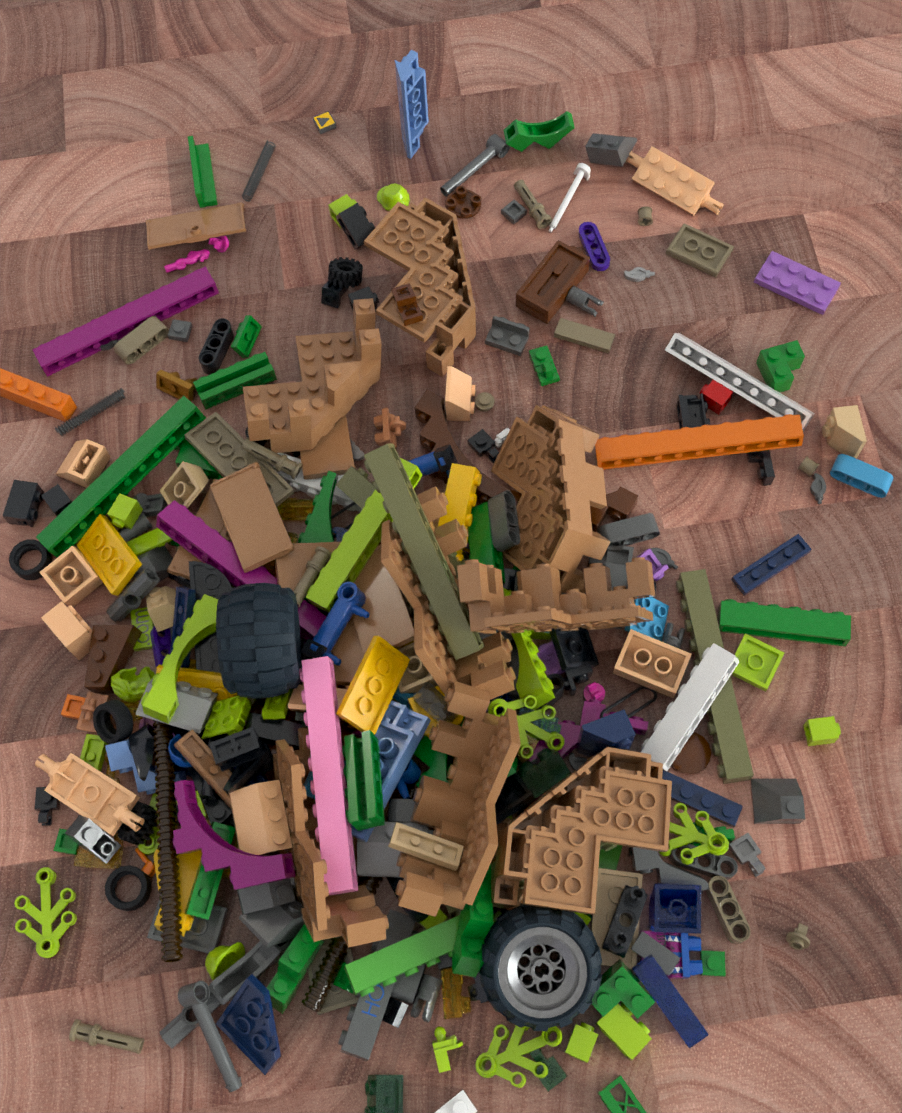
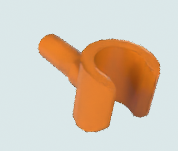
M136 848V853L145 863L141 870L152 877L156 872L155 864L139 848Z

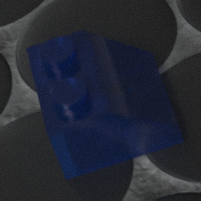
M654 883L649 901L648 928L653 932L701 934V885Z

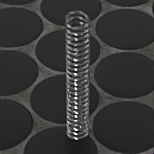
M267 140L242 194L245 201L250 202L251 200L247 199H252L255 194L254 192H256L276 145L273 142H268Z
M122 388L117 389V392L114 391L111 395L109 394V397L106 396L104 400L101 399V401L93 404L90 408L88 407L82 413L79 412L74 418L71 417L68 421L66 420V423L63 422L60 426L58 425V428L55 427L56 432H59L61 436H63V433H69L74 427L77 428V425L80 426L82 422L85 423V420L88 421V419L93 418V415L96 416V414L101 413V410L104 412V409L106 410L109 406L112 407V404L114 405L117 401L120 402V399L123 400L125 398L123 394L125 391Z

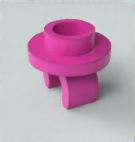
M224 235L209 238L208 244L214 245L213 248L217 249L218 252L224 253L229 247V240Z
M593 682L585 687L583 695L586 701L594 699L602 702L605 697V690L602 685Z

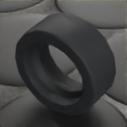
M33 539L19 542L13 547L9 555L10 567L20 578L25 580L42 578L43 576L40 574V571L52 562L51 553L41 542ZM31 550L40 551L42 559L35 568L23 570L20 567V559L25 553Z
M119 700L105 702L97 706L93 713L94 728L104 742L108 744L117 743L127 739L132 734L133 718L129 708ZM110 714L116 722V730L111 723Z
M131 865L121 866L114 870L107 878L105 884V895L108 902L124 911H133L142 907L149 899L151 893V881L148 875L138 867ZM125 875H134L141 882L140 894L132 901H121L115 893L117 882Z

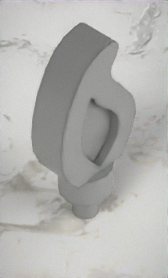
M636 267L631 271H624V277L634 282H640L645 278L655 276V272H650V270H645L642 267Z

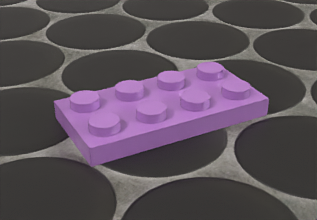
M774 251L770 253L754 280V283L822 315L841 282Z

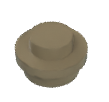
M482 392L475 398V405L481 411H489L494 406L495 400L490 393Z

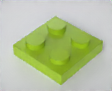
M744 634L735 653L739 664L731 675L766 692L784 656V652Z

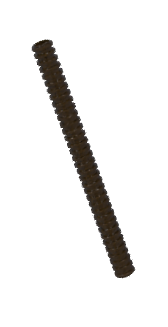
M153 720V728H155L153 730L155 735L153 740L155 741L154 748H156L154 749V760L156 761L154 767L157 768L155 769V781H157L155 783L157 788L155 794L158 795L155 798L158 802L156 803V808L158 809L156 811L158 816L156 821L159 823L156 827L159 830L157 831V836H159L157 843L160 844L157 846V850L160 851L157 855L160 858L158 860L160 865L158 871L161 872L158 875V878L161 879L159 881V886L161 887L159 889L161 894L159 900L162 901L159 904V907L162 909L160 911L162 916L160 919V923H162L160 930L163 931L160 937L163 938V941H161L163 946L161 953L164 954L161 960L164 962H177L183 959V954H181L183 947L180 946L183 940L180 939L182 936L180 931L182 924L179 923L182 920V917L179 916L181 914V909H179L181 902L178 901L181 898V895L178 894L180 892V887H178L180 880L177 879L180 876V873L177 872L179 870V865H177L179 863V858H177L179 854H176V849L173 845V830H177L175 828L178 826L175 822L177 821V816L175 815L177 813L175 808L177 803L174 796L175 781H173L175 780V775L173 774L175 773V764L172 762L168 750L169 742L174 736L172 735V725Z
M419 779L415 783L407 784L410 795L409 799H413L416 788H419L416 785ZM361 876L362 882L358 883V886L365 885L370 893L376 895L375 889L379 888L380 885L378 883L383 878ZM342 936L331 939L333 942L332 944L329 943V950L325 951L326 957H322L323 963L322 965L319 964L318 967L320 969L315 972L316 977L311 980L313 984L312 986L309 985L308 989L310 990L305 993V1000L302 999L301 1001L304 1006L316 1012L321 1011L320 1005L325 1003L323 999L328 996L327 991L331 990L330 984L334 983L335 980L333 978L338 975L337 970L341 968L340 963L344 962L345 959L343 957L348 954L347 949L351 948H348Z

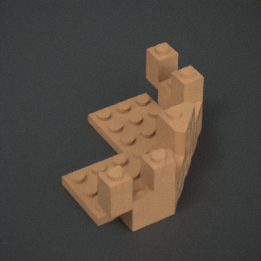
M426 197L418 206L410 203L407 207L397 202L364 240V245L408 271L396 287L410 283L415 293L417 304L423 314V321L404 326L392 292L376 309V314L424 343L436 330L437 338L426 350V363L428 369L443 377L447 373V366L454 364L453 351L455 348L460 346L466 349L476 337L475 302L472 295L457 216Z
M373 298L353 300V324L356 346L353 331L295 336L301 382L243 387L249 441L270 439L271 451L275 453L312 450L317 445L319 439L322 436L325 437L332 430L334 424L352 409V405L356 401H360L368 392V389L380 380L382 343L379 328L375 329L376 312Z
M536 405L528 422L516 416L491 469V472L522 494L516 506L520 543L503 551L502 554L521 571L536 569V565L542 564V562L549 564V567L559 570L561 592L566 593V590L579 589V592L585 593L584 573L576 569L582 556L585 555L602 560L610 544L608 539L592 531L590 506L598 509L607 507L603 468L586 463L585 451L592 452L600 435L588 427L577 424V420L565 413L544 405L542 407Z
M435 486L418 494L417 497L459 588L458 578L456 579L455 568L450 563L447 555L467 547L466 537H468V532L464 525L459 524L457 519L437 528L434 527L432 521L446 515V505H448L445 494L443 492L440 493ZM390 520L383 522L381 562L414 609L415 653L442 692L446 694L448 688L452 689L454 681L488 691L490 700L513 691V680L516 679L512 667H507L505 664L511 661L510 651L513 650L509 639H504L501 632L482 639L484 647L481 650L458 660L451 656L447 649L448 641L445 635L443 636L438 629L439 621L436 615H433L429 609L428 604L430 601L427 595H424L420 589L419 583L421 581L418 575H415L411 569L410 562L412 561L409 555L405 554L402 549L401 542L403 541L400 535L394 531Z
M645 557L632 558V562L626 563L628 589H626V586L613 587L614 591H612L610 568L603 566V563L590 564V568H583L586 594L579 592V589L566 590V594H561L559 570L549 567V564L536 565V569L518 571V591H512L510 596H504L502 570L494 568V565H485L479 563L478 560H466L464 565H457L460 602L466 603L469 606L471 632L496 634V630H498L499 632L506 631V633H523L526 629L528 631L534 630V632H550L553 628L561 629V631H577L580 627L587 628V630L632 626L640 622L653 621V612L646 610L645 607L640 605L636 606L634 603V599L655 597L652 562L645 560Z
M454 681L452 689H447L444 701L447 702V711L465 716L463 725L459 726L439 719L437 726H433L429 734L432 750L454 756L453 764L450 765L447 773L449 780L447 783L425 775L421 777L419 788H416L413 797L415 805L411 822L434 828L432 835L464 846L459 866L454 871L404 852H400L397 860V866L400 867L399 877L404 878L403 881L399 880L395 894L399 895L398 906L436 917L441 904L463 910L465 904H473L498 848L495 803L521 745L516 710L507 708L505 715L500 717L486 713L490 704L489 692Z
M308 727L299 728V750L293 751V747H289L285 739L277 740V754H273L275 780L280 781L292 849L288 853H292L293 864L296 869L297 876L294 877L297 895L301 896L304 908H301L302 919L314 942L342 936L349 948L385 940V929L389 928L388 918L386 914H382L378 906L375 907L374 895L368 891L365 885L358 886V891L329 895L327 882H324V874H327V865L325 859H321L320 842H317L315 836V828L318 827V821L313 814V804H316V801L306 795V789L303 785L310 772L308 758L311 757V751L306 744V735H309ZM352 836L355 855V865H357L358 838Z
M606 747L588 758L584 764L569 776L555 784L526 807L520 815L497 832L498 848L493 859H496L494 879L491 880L493 907L509 909L517 906L519 881L524 880L522 901L524 905L595 914L600 842L660 852L668 851L672 781L662 779L663 763L652 762L651 754Z

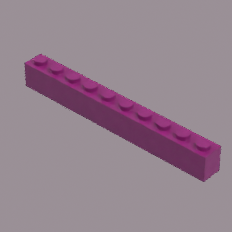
M205 266L32 350L48 377L101 351V348H99L101 345L125 337L152 316H156L160 321H163L219 294L216 283Z
M174 500L157 514V528L201 562L218 569L225 575L232 586L239 587L253 583L277 584V578L270 574L264 566L245 573L233 543L223 538L217 530L206 525L200 517H196L189 512L186 506L180 505ZM303 599L298 608L301 639L306 642L308 638L313 640L327 616L322 614L316 606L311 603L309 604Z

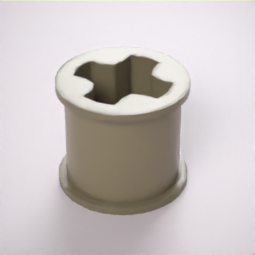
M648 206L639 208L637 211L639 215L638 224L641 226L651 225L653 223L652 208Z
M807 456L798 470L800 469L811 477L818 468L819 463L817 464Z

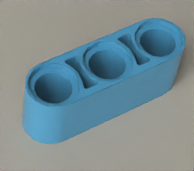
M839 454L836 457L830 471V475L834 479L880 498L887 495L894 478L889 472L846 454Z

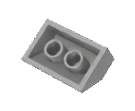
M153 678L148 682L144 694L150 692ZM177 682L179 706L169 725L189 731L193 729L194 732L201 733L209 720L218 694L208 688L191 686L188 682ZM140 701L136 715L162 722L144 714Z
M385 822V825L374 827L367 842L357 839V876L399 877L400 867L397 866V860L401 851L388 847L396 822ZM398 822L426 833L429 830V827L418 823Z

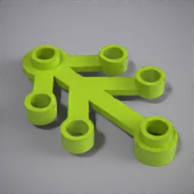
M526 694L523 698L510 702L497 698L490 702L488 713L500 717L505 715L507 708L512 710L522 707L532 709L537 705V699L531 694ZM528 698L533 699V703L531 705L526 704V700ZM545 705L542 709L517 715L521 744L519 754L523 758L528 759L533 755V748L528 743L525 730L544 740L546 746L553 751H558L564 746V738L558 732L548 733L531 723V721L542 718L553 719L556 715V710L551 705ZM497 707H503L502 713L497 714ZM551 708L552 713L546 716L545 711ZM554 739H559L557 746H553ZM529 748V753L524 755L523 749Z
M677 803L674 806L673 814L681 820L684 827L670 822L669 832L679 835V837L669 840L668 851H658L660 855L669 856L673 849L692 842L701 843L702 845L693 849L685 848L681 851V862L689 865L693 863L694 858L709 852L719 856L728 851V839L722 833L714 830L707 812L698 811L695 815V823L703 827L705 835L697 831L687 813V806L685 804ZM682 809L684 812L679 813L676 810ZM704 817L706 820L701 821L698 818ZM718 843V844H720L721 846H720V847H716V846H714L713 844ZM689 854L691 858H685L683 855Z
M44 867L36 874V881L40 884L41 911L31 903L28 897L23 895L18 896L14 903L17 909L24 910L42 925V934L32 928L31 922L27 919H19L15 924V929L19 933L26 934L36 943V951L39 956L51 958L59 950V939L70 926L76 923L77 916L71 911L64 912L61 916V923L53 932L52 923L64 908L75 900L76 893L70 888L63 889L60 893L59 901L51 909V885L56 881V873L54 870ZM47 872V878L45 880H42V874ZM70 891L71 897L66 900L65 894ZM25 899L26 904L20 907V901ZM71 914L72 920L67 923L66 917ZM26 922V928L21 930L20 925ZM49 941L50 948L45 950L44 944Z
M499 1024L494 1028V1037L488 1051L479 1055L476 1060V1071L484 1078H491L497 1075L510 1081L514 1087L522 1088L526 1084L525 1075L518 1071L513 1073L500 1065L510 1061L533 1072L538 1078L546 1077L548 1067L544 1063L534 1062L523 1057V1055L545 1045L551 1047L558 1046L562 1041V1032L556 1026L550 1027L547 1031H542L541 1036L519 1045L524 1031H527L530 1027L515 1026L506 1051L498 1054L501 1042L509 1037V1029ZM504 1028L505 1034L499 1037L498 1031ZM556 1032V1040L551 1041L549 1038L550 1034ZM487 1061H490L492 1064L489 1070L485 1069ZM543 1066V1073L538 1075L536 1072L537 1067ZM517 1075L522 1077V1081L519 1084H515V1077Z

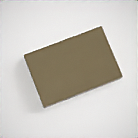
M684 223L667 248L666 254L713 277H717L731 255L734 246Z

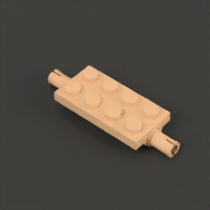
M654 147L650 148L645 158L631 151L630 156L625 161L638 168L632 177L633 181L693 216L701 207H705L717 215L720 212L719 209L723 208V203L710 197L709 193L715 184L714 181Z
M72 753L69 754L65 761L57 763L45 754L38 757L44 763L36 760L35 766L48 773L50 777V783L44 791L80 815L91 819L96 825L112 836L116 834L122 823L135 832L141 829L135 822L143 826L145 820L131 811L139 800V796Z

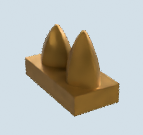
M159 370L156 373V388L175 398L181 399L185 396L188 400L192 401L193 391L196 389L193 382L197 378L182 380L178 372L168 373Z

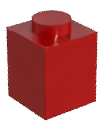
M713 379L709 385L705 384L699 394L703 393V400L707 401L708 409L720 415L730 402L733 391Z

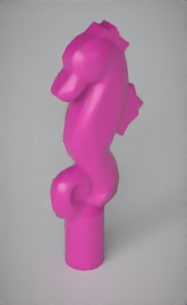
M209 250L190 251L187 258H179L176 262L165 265L166 273L183 270L186 268V264H195L199 260L204 262V260L209 258Z

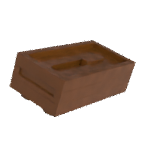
M558 240L517 291L516 307L548 324L566 301L570 289L573 286L577 287L589 271L590 257L583 254L580 248L568 246Z

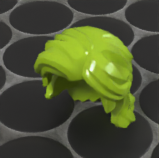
M136 667L118 671L111 677V687L114 694L127 702L141 700L148 682L156 675L150 667L142 668L138 675L135 674L137 671Z

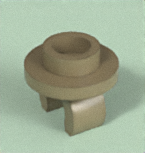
M799 923L794 932L787 934L786 941L792 948L803 950L809 947L810 940L806 937L808 927Z

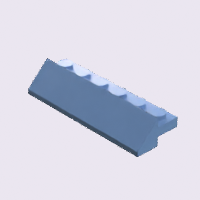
M413 50L403 57L401 63L395 60L402 140L409 159L420 148L419 137L429 122L425 69L419 67L418 53Z
M392 700L375 734L379 741L384 809L431 721L429 717L411 711L407 706ZM351 824L352 836L367 842L374 827L358 831Z

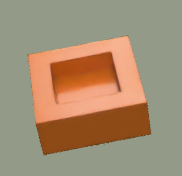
M67 694L61 715L79 720L80 709L84 705L86 698Z

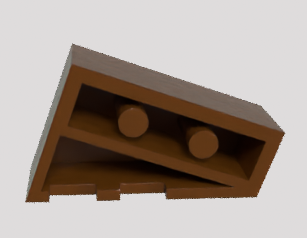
M93 625L84 687L97 694H114L111 687V677L121 669H125L129 657H132L134 653L133 648L138 638H140L142 631L134 625Z

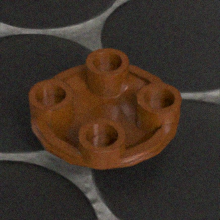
M458 186L455 191L448 194L445 200V207L450 212L456 214L457 218L467 219L479 213L482 198L464 186Z
M693 732L672 763V768L675 771L686 774H695L705 770L711 758L709 743L703 736Z

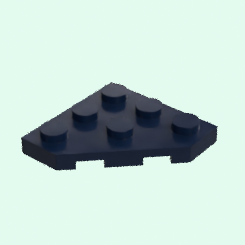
M251 974L235 994L216 1025L266 1075L281 1057L269 990Z

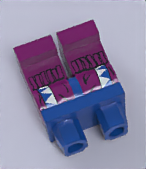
M643 931L680 957V959L668 976L646 959L640 957L641 980L688 979L690 976L703 973L702 960H689V951H701L700 937L688 936V933Z

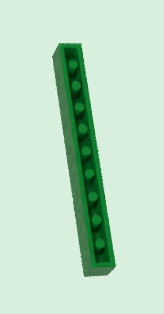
M183 396L44 528L36 538L50 553L58 558L84 536L99 514L106 515L119 493L126 496L185 439L184 434L204 421L206 417L197 406Z

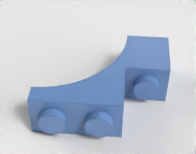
M129 739L105 745L111 772L119 770L121 774L133 770L138 793L146 791L147 795L155 793L157 789L155 787L157 782L155 781V769L157 768L151 764L146 780L142 781L139 778ZM185 771L173 773L175 775V780L173 781L187 780Z

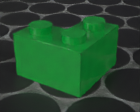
M798 340L761 350L756 364L766 385L778 392H784L790 389L794 380L791 371L800 369L805 355Z
M619 959L602 974L599 990L595 992L592 998V1005L604 1017L622 1001L638 1019L655 1003L652 993Z

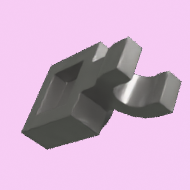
M749 833L729 844V848L741 866L748 863L755 877L764 872L766 868L757 858L761 854V850Z

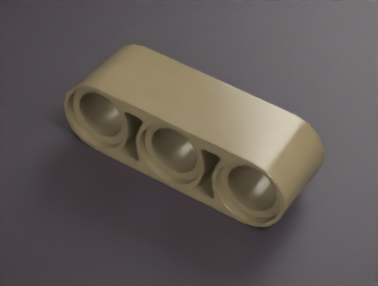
M152 316L118 341L114 346V352L126 364H133L168 336L169 329L156 316Z
M714 876L708 881L709 890H705L727 939L733 944H741L750 936L749 924L727 879L723 876ZM717 882L721 884L723 892L721 894L714 892L712 883ZM723 904H728L732 907V916L724 914L722 910ZM734 926H738L743 930L742 938L734 936Z

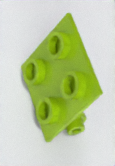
M238 695L215 702L209 720L205 725L202 739L224 733L230 736L242 731L251 709V704L247 697H240Z

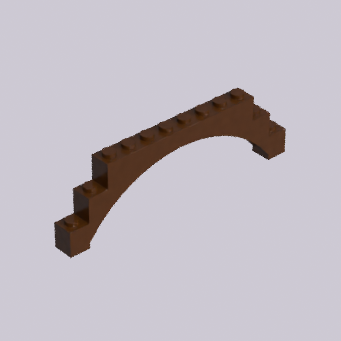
M426 390L415 406V416L422 423H427L419 434L420 444L425 449L432 450L431 452L450 444L457 459V464L475 467L459 449L448 430L443 415L444 398ZM446 471L429 474L433 478L437 477L443 480L447 485L448 476ZM480 471L482 479L480 486H477L476 494L481 503L488 502L489 498L508 490L513 494L517 506L522 496L521 493L500 485ZM620 486L618 491L606 494L607 507L598 509L590 506L592 531L597 532L606 515H609L615 521L628 519L637 504L638 495Z

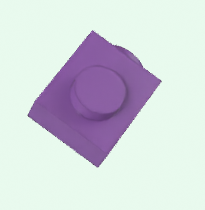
M650 548L636 557H645V560L652 562L653 579L655 582L664 577V571L669 568L667 564L661 565Z
M550 641L540 645L537 655L546 667V671H544L546 676L553 673L560 675L565 672V670H561L553 642Z

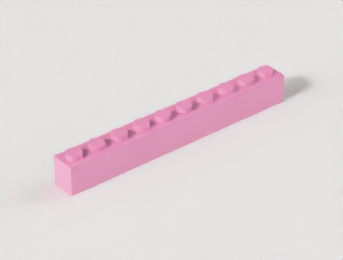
M329 656L302 660V668L299 669L301 681L304 682V690L301 691L303 703L306 704L307 711L304 712V723L308 726L309 735H306V744L311 751V757L308 758L309 770L313 771V780L310 782V787L316 804H313V814L318 821V827L315 828V836L317 842H320L321 859H325L327 865V874H324V882H327L329 895L358 891L352 828L346 817V810L349 807L345 796L347 782L344 775L345 764L340 718L336 715L338 699L334 663Z

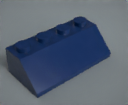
M623 709L582 725L576 746L577 752L592 757L606 747L630 750L636 734L625 710Z

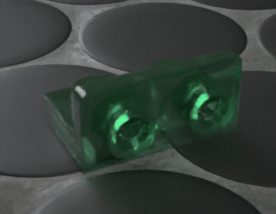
M548 748L541 750L533 761H527L520 765L519 770L516 772L533 793L535 799L571 774L558 751Z
M368 1075V1080L365 1083L367 1106L364 1113H403L404 1075Z

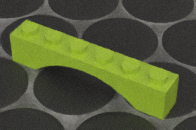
M503 587L504 596H510L512 591H508ZM526 629L523 633H511L519 655V673L516 689L520 699L526 694L536 697L537 705L531 709L534 711L554 699L555 696L552 691L554 686L544 672L546 667L537 655L539 652L538 648L530 638L531 631ZM528 698L526 700L527 705H531L533 703L532 698Z
M204 594L201 600L196 601L192 617L186 619L183 625V633L181 636H177L173 643V651L164 658L163 669L160 674L157 673L154 676L150 692H146L142 698L141 705L144 714L167 724L171 721L179 706L176 683L180 667L190 650L198 642L216 632L218 599Z

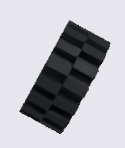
M339 257V260L337 258L333 261L331 260L328 270L329 282L333 283L334 286L339 285L340 288L343 286L345 288H349V286L354 288L355 285L359 286V283L361 284L362 264L353 258L349 260V257H345V259Z
M137 801L131 811L145 820L143 826L137 823L141 829L135 832L122 823L116 832L118 838L135 845L144 844L145 840L150 839L149 834H154L155 831L152 829L157 826V823L154 821L158 817L155 815L156 810L152 806Z

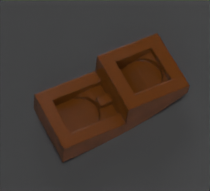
M410 283L392 288L391 292L404 326L423 321V314L417 304L416 296Z

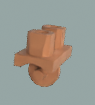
M384 408L381 415L374 417L375 427L377 429L383 428V432L375 434V442L379 446L393 443L395 448H397L396 436H401V431L406 429V423L401 421L399 416L390 414L388 408Z
M88 691L84 705L80 709L81 714L76 729L97 734L93 723V713L97 706L108 702L110 696Z

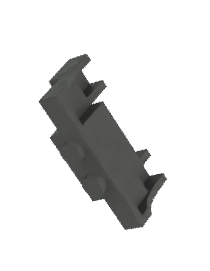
M608 546L602 560L589 557L588 567L590 568V564L603 563V566L610 568L612 591H614L613 587L626 586V589H628L626 563L632 562L634 547Z

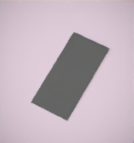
M643 931L631 948L668 976L680 959V957Z

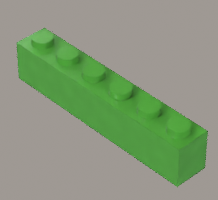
M460 915L345 965L344 969L354 995L360 993L361 997L373 993L375 991L374 987L379 984H383L384 987L397 982V976L405 974L406 977H409L419 972L418 967L427 964V967H431L440 963V957L447 954L451 958Z

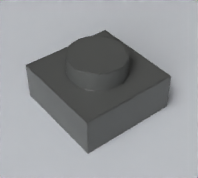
M173 319L168 332L169 339L188 342L193 327L192 323Z

